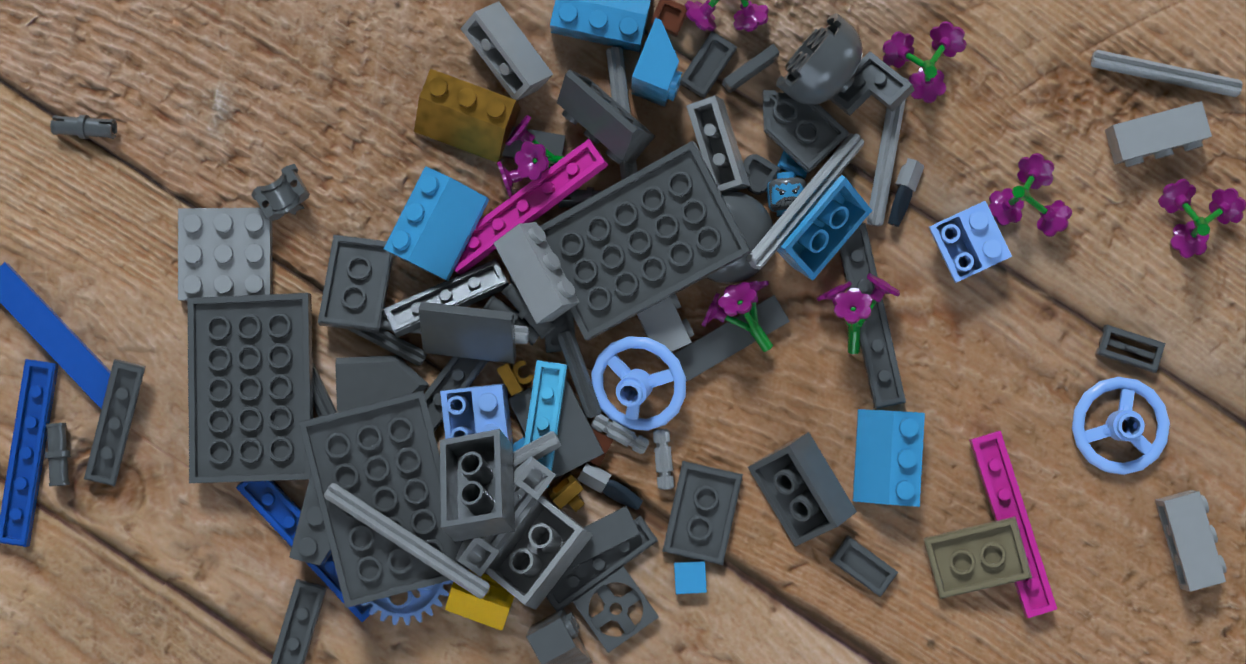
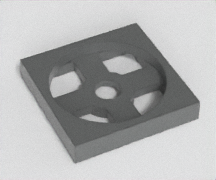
M624 566L573 601L608 653L659 618ZM618 582L630 586L632 590L619 597L614 596L607 585ZM597 592L604 602V610L591 617L589 614V603L593 594ZM640 600L643 605V613L640 622L635 625L627 613L628 608ZM613 603L621 605L622 611L620 614L614 615L610 612V606ZM610 620L617 621L625 633L620 636H610L604 634L600 627Z

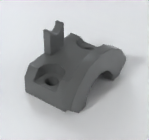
M295 164L281 169L282 175L272 184L258 186L252 192L251 196L258 202L267 219L271 221L280 219L288 212L296 215L297 211L304 209L301 203L309 198L310 193L297 174L298 168Z

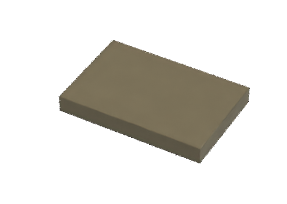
M1016 516L924 538L940 599L1032 578Z

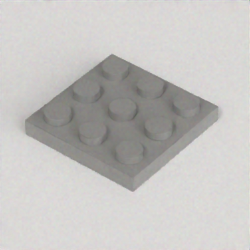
M178 208L179 301H187V298L272 294V221L267 219L261 208Z

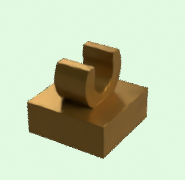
M524 360L518 361L513 368L510 363H506L497 369L511 396H515L525 390L522 384H528L534 380L533 374L527 378H522L519 375V369L527 364Z
M568 472L547 491L552 501L560 510L567 503L575 512L585 505L582 498L578 495L584 488L571 472Z

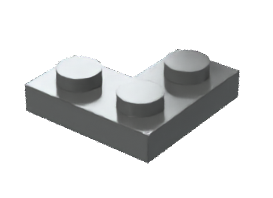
M869 51L861 59L853 75L855 80L845 92L839 91L829 100L850 116L872 95L893 112L914 91V88L909 81Z

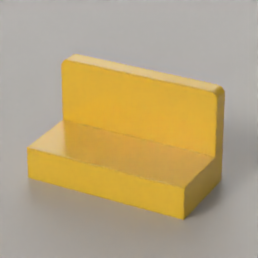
M483 574L480 577L490 585L488 592L482 599H479L453 582L445 606L446 611L495 629L503 630L515 598L511 593L487 574Z

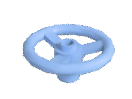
M628 336L611 342L598 355L591 372L592 385L601 410L612 422L615 421L630 430L649 431L666 425L679 413L686 397V376L679 359L665 345L648 337ZM630 348L645 349L658 355L668 365L669 369L649 374L642 369L631 370L619 358L617 353ZM607 365L621 379L616 387V395L620 403L627 406L626 414L617 410L609 401L604 390L603 374ZM674 381V394L669 406L659 415L647 419L639 418L640 406L650 395L653 388Z
M1114 377L1099 381L1083 393L1074 409L1072 432L1076 447L1090 464L1104 472L1126 475L1142 471L1159 458L1168 442L1170 421L1166 406L1154 389L1137 379ZM1121 389L1118 411L1108 416L1105 425L1085 430L1086 412L1092 402L1104 392ZM1135 393L1144 397L1154 410L1157 430L1156 438L1152 444L1142 435L1145 428L1143 418L1137 412L1132 411ZM1122 422L1125 423L1124 430L1122 429ZM1111 437L1117 441L1131 442L1143 455L1136 460L1124 463L1109 461L1097 454L1089 443Z

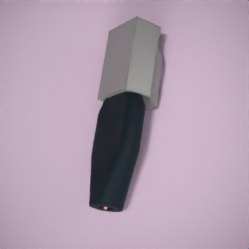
M908 158L906 164L900 169L895 183L899 188L895 195L888 224L899 227L910 204L913 191H916L924 169V165L917 160Z
M586 463L577 479L578 481L599 493L603 491L606 496L636 510L640 508L643 502L640 497L620 483L609 480L611 474L595 465L591 466Z

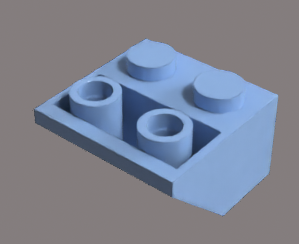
M986 201L928 227L955 283L1012 257Z
M504 383L440 391L445 439L500 429L513 444L508 391Z

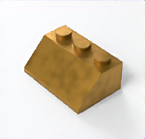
M430 69L419 96L414 133L497 163L501 161L502 153L506 146L505 142L510 136L521 107L515 99Z

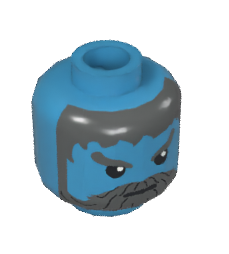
M795 172L777 173V179L771 180L767 184L768 207L772 212L776 213L777 217L782 216L807 186L804 179L795 177Z

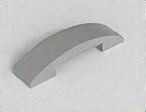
M532 456L513 472L515 521L532 497L538 500L556 476L555 473ZM506 533L463 540L455 559L481 577L500 552L496 549V546Z

